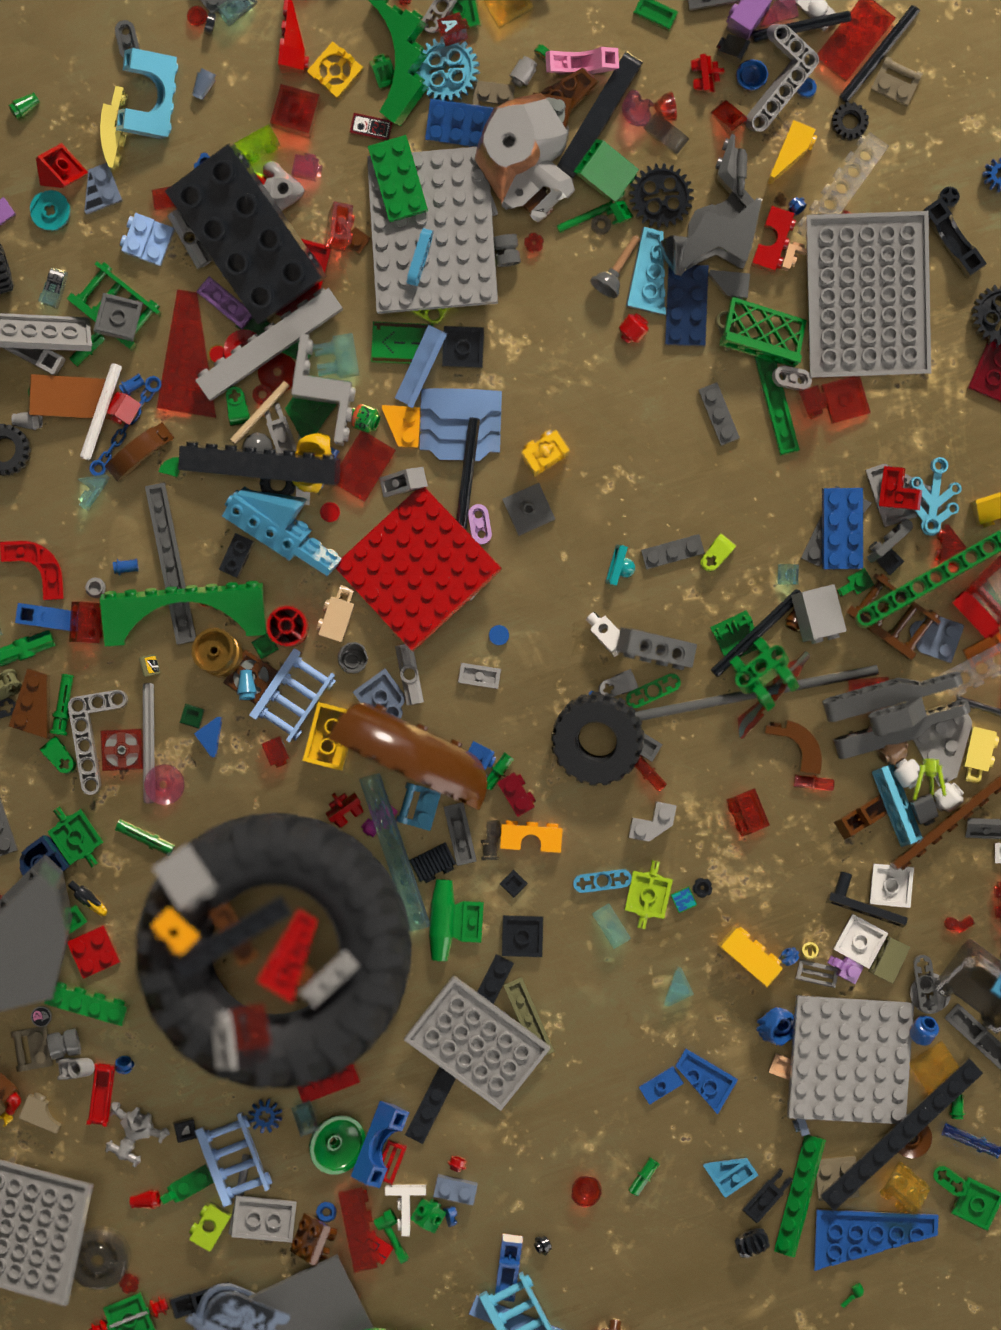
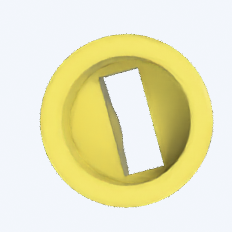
M812 942L804 944L802 955L806 959H814L818 955V946ZM808 947H811V956L808 955Z

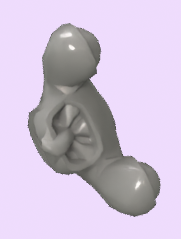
M269 161L265 163L263 174L268 179H266L264 187L282 211L298 201L303 196L305 190L277 162Z

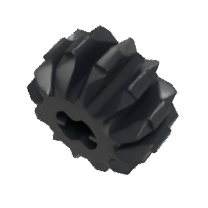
M761 1228L750 1229L740 1234L734 1240L736 1250L742 1258L754 1257L766 1251L770 1246L767 1233Z

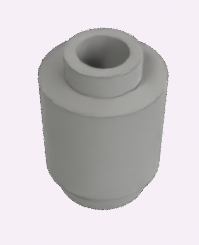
M526 56L519 59L510 74L511 82L520 88L522 85L527 86L536 72L537 63Z

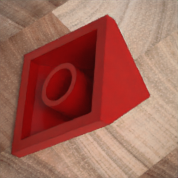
M62 143L36 157L40 186L64 188L88 174V171Z

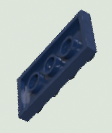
M668 265L665 345L706 346L709 265H694L684 271L682 276L674 275Z

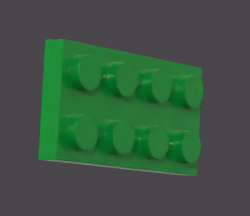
M407 135L368 146L389 222L428 212Z

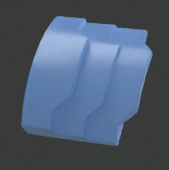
M449 388L421 389L420 450L431 451L439 460L464 461L469 418L476 417L480 419L475 461L482 460L489 452L500 453L502 391Z

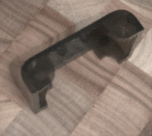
M968 939L936 980L935 989L942 996L949 997L954 993L981 1013L982 1025L987 1030H992L996 1034L1001 1031V999L990 992L1001 973V961L975 941Z

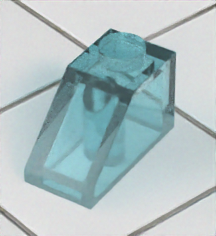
M609 903L592 913L613 949L631 939Z

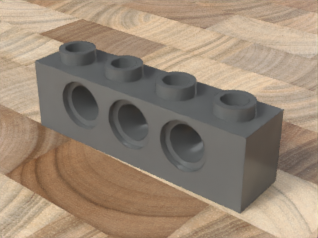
M621 627L616 651L624 653L623 657L635 659V656H639V661L651 663L652 660H656V665L668 667L669 663L673 664L672 668L684 670V667L693 668L697 644Z

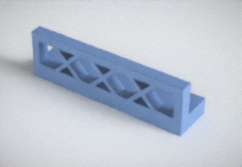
M428 325L395 399L413 408L445 340L446 332Z

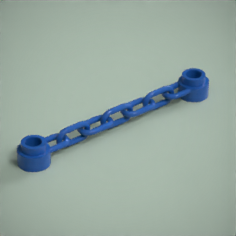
M150 376L146 379L145 389L140 395L141 401L139 403L141 406L130 425L134 424L141 415V407L144 402H149L153 395L160 391L162 382L158 377ZM156 381L157 387L151 388V382ZM147 390L151 392L148 399L147 396H144ZM125 424L122 429H118L111 439V446L108 451H104L98 460L90 464L91 474L101 477L106 473L105 465L111 460L113 449L119 447L126 438V430L129 425ZM120 432V435H123V437L117 444V441L114 440ZM104 455L106 458L109 457L105 463L101 461ZM97 465L102 466L101 472L95 471Z

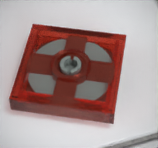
M142 729L101 731L102 771L143 769Z

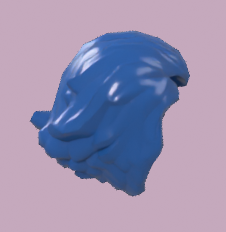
M775 1007L757 1020L759 1026L756 1030L763 1041L782 1046L793 1039L794 1014L787 1009Z

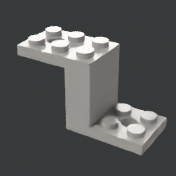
M301 334L292 396L297 399L339 405L334 442L336 445L344 446V441L348 442L350 430L347 428V421L351 422L353 410L350 408V401L354 402L356 390L351 382L306 376L310 373L311 363L308 360V355H312L314 343L309 335Z

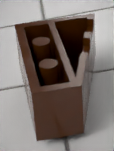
M27 668L9 727L50 739V675Z

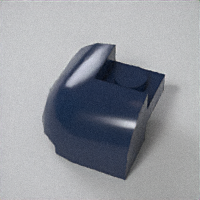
M43 835L23 850L19 869L22 876H24L45 854L62 871L70 866L59 852L54 841L50 837Z

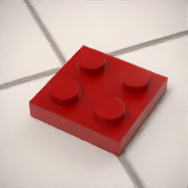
M105 925L67 942L83 979L121 962Z

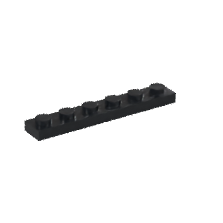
M280 896L175 958L173 961L182 977L185 978L292 913L283 897Z

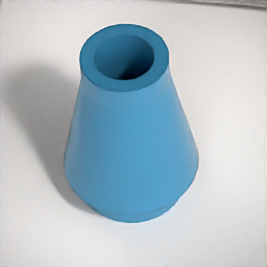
M241 670L237 695H239V700H253L257 691L252 670Z

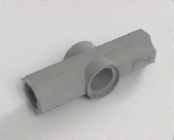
M178 209L171 212L168 218L196 268L199 269L208 265L212 259L196 235L192 243L185 242L186 235L194 234L183 216Z
M406 644L395 646L406 704L408 706L423 703L424 699L414 651L412 652ZM408 668L415 671V677L412 680H407L404 677V672Z

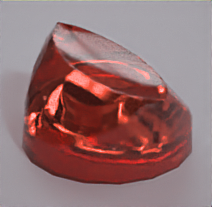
M671 91L662 95L654 103V108L659 115L667 120L676 121L677 107L674 94Z

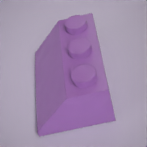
M741 0L739 5L735 3L727 17L726 23H728L726 30L735 36L749 40L753 31L756 30L768 12L772 0Z

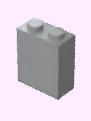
M835 584L791 595L803 642L811 640V643L815 644L823 642V637L827 636L828 640L839 638V633L847 631Z
M187 844L153 867L177 907L183 911L192 910L198 905L197 902L200 899L211 897L215 893L214 890L218 888L192 846Z

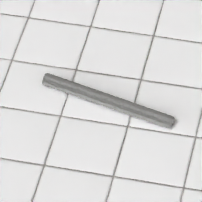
M153 683L143 684L144 803L155 802Z

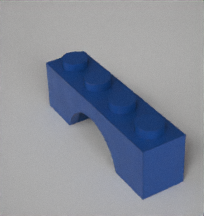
M379 1102L351 1177L365 1185L381 1187L387 1171L382 1158L384 1144L390 1135L403 1130L409 1115L408 1111L391 1103Z

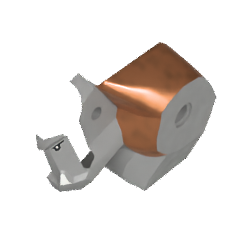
M542 93L509 100L494 108L484 126L476 149L475 161L500 199L502 207L507 210L523 206L543 186H547L551 192L532 210L530 215L534 221L539 222L547 217L546 213L559 200L563 198L568 199L575 191L572 178L552 163L553 160L563 153L569 138L566 128L547 98Z

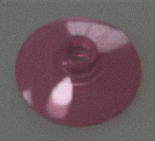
M167 764L157 765L145 777V792L157 804L168 805L174 803L181 797L184 791V778L181 772L174 766ZM161 781L166 782L165 788L160 787Z

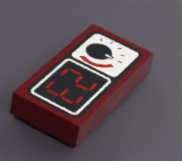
M354 113L350 134L383 141L390 140L393 122Z

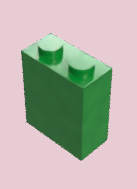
M596 139L573 172L606 199L616 202L624 196L626 187L635 180L634 177L637 176L636 173L639 169L604 140Z

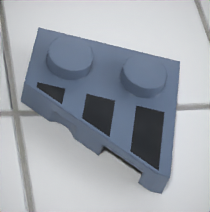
M107 163L88 170L85 202L86 215L123 201Z

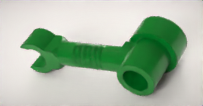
M389 1209L383 1212L382 1216L376 1218L374 1224L379 1231L384 1230L399 1262L402 1264L408 1261L409 1256L392 1229V1226L398 1223V1219L393 1210Z

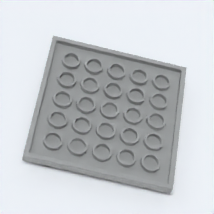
M796 995L787 1118L897 1124L907 1112L912 1042L909 1031L913 1024L914 1003Z
M0 1159V1288L59 1305H68L93 1184Z

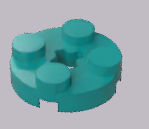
M48 190L40 192L31 201L30 212L32 220L43 230L57 231L65 226L70 218V204L65 196L58 191ZM54 206V215L50 214V216H47L45 208Z

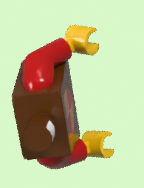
M0 1072V1104L5 1108V1111L0 1115V1119H3V1126L5 1127L13 1120L12 1115H14L21 1104V1098L18 1088Z

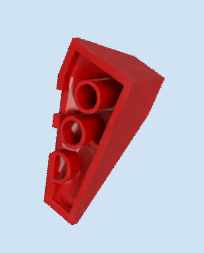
M284 0V20L281 25L283 38H280L278 66L280 72L305 74V68H309V56H306L293 1Z

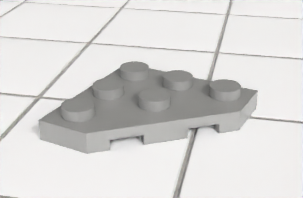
M882 464L865 470L884 527L918 517L915 510L879 506L884 466L889 465ZM905 474L903 488L913 489L909 484L910 479L913 477ZM915 479L913 482L914 486L917 487L919 485V481L917 479ZM923 483L928 492L931 494L932 487ZM921 497V506L928 513L929 506Z
M969 714L935 723L917 739H913L923 759H939V765H942L944 783L958 776L973 723ZM937 772V776H934V780L936 781L938 787H940V782H939V777H938V772Z

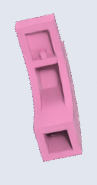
M599 47L583 52H545L546 72L559 73V75H570L581 68H585L590 74L604 73L619 68L618 48Z

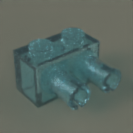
M353 333L332 336L333 340L331 342L314 344V349L317 350L315 351L316 357L328 354L336 355L335 362L317 364V369L320 370L318 371L319 377L337 374L341 379L360 375Z

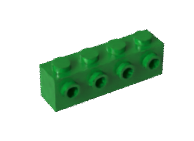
M59 981L56 982L52 999L44 1001L45 1005L118 1026L125 1024L130 1005L125 1004V1000L119 998L110 1000L106 998V995L97 992L94 995L86 993L87 990L84 988L75 987V989L67 987L66 983Z

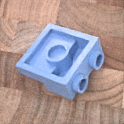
M135 213L134 217L130 216L127 222V228H129L127 236L123 235L121 238V251L161 266L174 228Z

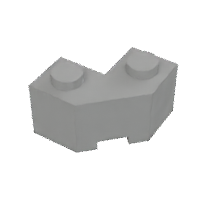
M655 802L652 821L632 817L628 837L651 841L673 826L677 806Z

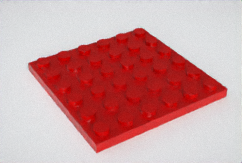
M426 487L416 489L347 552L336 567L337 571L412 652L502 570L494 559Z

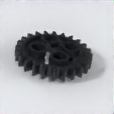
M655 163L653 170L647 166V173L641 170V178L634 177L637 184L631 183L630 187L635 191L629 192V195L634 197L629 200V203L635 204L631 209L632 211L638 210L636 218L644 217L642 220L643 224L648 220L650 221V228L656 223L657 229H660L661 224H664L665 228L668 229L670 222L675 227L676 219L680 222L683 221L682 214L688 216L689 213L686 208L692 209V205L688 201H694V197L689 196V194L693 193L694 189L688 188L691 181H684L687 174L679 175L680 168L674 172L673 165L666 169L665 163H663L662 168H659L657 163ZM672 180L675 183V187L667 189L664 186V182ZM651 183L655 186V191L648 193L645 191L644 186ZM659 192H662L663 195L679 192V195L665 196L663 201H661L660 197L647 201L644 200V197L658 196ZM669 200H676L679 206L676 209H671L667 203ZM655 203L658 205L659 210L657 212H650L648 205Z
M993 285L992 290L986 288L984 293L979 294V299L974 301L976 306H973L971 311L975 314H972L971 319L976 320L972 327L979 328L976 334H983L981 340L988 338V345L995 342V347L998 348L1001 344V326L998 331L995 328L1001 319V306H998L995 300L1001 301V286L998 289L996 285ZM986 317H991L995 323L988 322Z

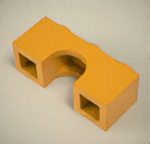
M506 820V824H502L500 849L520 850L522 839L526 835L532 834L536 835L541 841L540 851L561 853L563 828H558L559 824L546 823V827L538 826V822H526V825H518V821Z

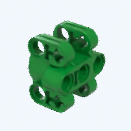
M760 637L753 642L756 650L760 653L758 657L745 665L738 656H735L729 663L737 674L735 682L740 691L744 694H751L753 692L767 711H770L776 704L764 688L767 683L779 675L783 684H786L791 692H794L800 686L787 667L789 658L784 648L778 645L770 648L766 641ZM777 656H782L779 660H776ZM766 668L765 671L759 673L760 669Z

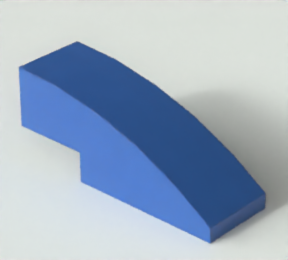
M503 1234L495 1294L517 1283L523 1236ZM516 1293L503 1300L515 1302Z

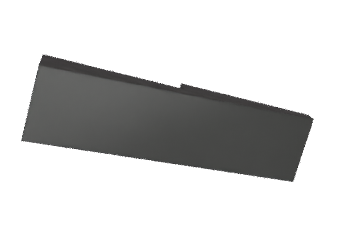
M958 1003L947 1014L945 1019L1001 1070V1042Z

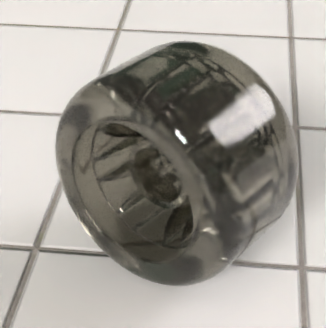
M95 1226L83 1231L74 1279L81 1286L91 1290H105L119 1283L127 1273L131 1263V1250L126 1238L119 1231L107 1226ZM93 1256H102L103 1264H96L93 1261Z

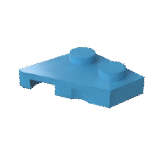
M747 1158L703 1164L725 1198L758 1176Z

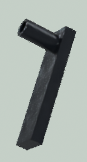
M840 872L835 892L828 894L827 903L902 928L906 926L908 917L847 898L846 894L852 875Z

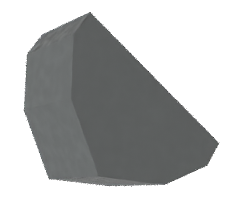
M46 854L0 898V1011L52 999L73 917L63 871Z

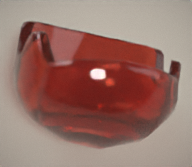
M590 1175L580 1176L572 1185L571 1198L578 1206L584 1208L591 1207L601 1198L602 1186L596 1177Z

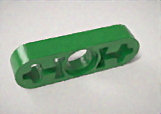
M667 674L630 691L626 695V703L629 707L639 708L678 690L681 680L676 674ZM668 677L676 679L675 688L671 686L665 687L667 692L663 693L658 681L662 680V684L668 682ZM651 685H656L659 688V694L655 697H651L647 693V689ZM644 689V694L648 701H644V698L638 700V705L629 702V699L632 698L631 694L638 696L642 694L640 690Z

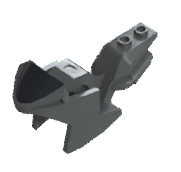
M731 134L730 139H725L722 147L725 154L723 158L719 157L715 169H718V182L730 194L728 199L717 205L711 204L697 209L688 224L687 237L671 235L659 243L662 255L674 275L682 276L684 271L713 256H718L739 269L744 268L753 244L762 198L753 200L745 190L747 153L742 148H735L734 134Z

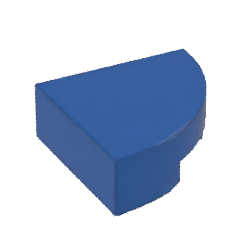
M444 1207L443 1210L447 1212L445 1218L448 1228L457 1224L455 1220L457 1216L456 1207Z

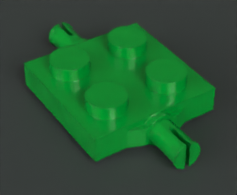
M60 806L53 810L59 822L48 831V834L69 865L83 858L87 860L91 868L97 865L98 862L92 853L104 841L83 810L80 809L69 816L64 814Z

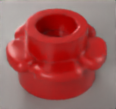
M451 1156L450 1161L447 1162L450 1165V1169L455 1172L466 1170L465 1165L467 1161L461 1157Z

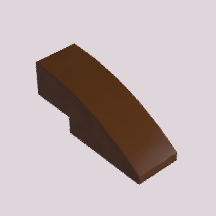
M877 795L834 822L844 840L888 814L881 795Z

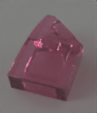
M795 0L774 1L760 27L798 18L799 14Z

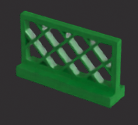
M732 297L730 299L724 333L720 338L719 345L785 366L795 367L801 363L802 355H800L807 320ZM735 304L742 306L745 311L739 317L734 310ZM755 310L760 311L764 319L756 322L751 312ZM746 315L753 324L747 329L740 320ZM773 316L779 317L782 325L775 328L770 318ZM764 321L767 322L772 330L765 335L759 327V324ZM734 322L741 329V332L738 334L730 332L731 324ZM791 322L800 324L799 332L794 334L788 324ZM755 327L760 338H751L747 331ZM782 327H785L790 335L785 340H782L777 331ZM773 333L779 343L772 345L766 337ZM792 339L796 345L795 351L789 350L785 342Z

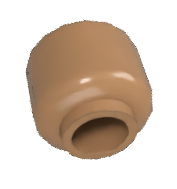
M907 741L886 745L885 748L878 750V755L885 764L895 765L907 757L909 745Z

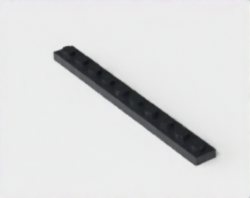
M496 954L477 993L494 1004L514 962ZM440 1066L405 1133V1136L421 1144L424 1143L456 1080L454 1076Z
M968 1058L820 1195L823 1200L835 1211L973 1084L983 1072Z

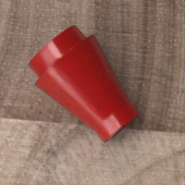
M151 1189L141 1194L130 1196V1207L132 1209H156V1207H160L159 1191Z

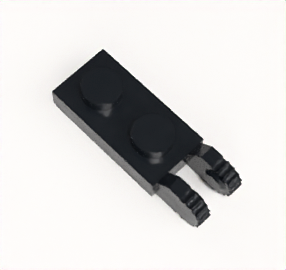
M781 1168L772 1175L770 1180L768 1179L741 1209L756 1223L780 1199L785 1189L793 1181L791 1177H788L779 1188L774 1185L776 1180L782 1176L783 1170Z

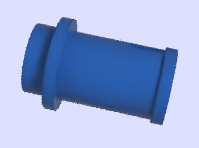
M138 373L123 383L122 381L118 387L122 393L130 396L131 392L145 385V382Z
M117 559L116 562H113L114 574L118 573V575H121V573L138 572L137 559L124 561Z

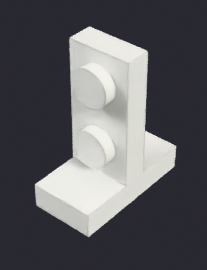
M386 1185L385 1195H401V1198H398V1210H402V1218H398V1231H402V1236H410V1195H426V1185Z

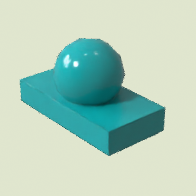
M615 546L605 580L606 584L617 586L619 576L628 578L634 574V562L629 558H625L627 546Z

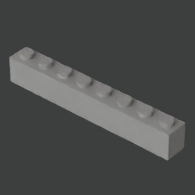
M321 288L313 294L315 297L309 302L307 299L297 305L298 309L293 313L288 311L280 317V322L277 324L273 322L264 328L265 332L260 336L257 334L253 335L247 340V345L244 347L237 346L231 351V356L226 359L224 357L220 358L214 363L215 367L210 370L206 368L197 374L199 378L196 379V382L210 402L300 340L301 334L308 335L341 312L343 308L329 288L326 290Z

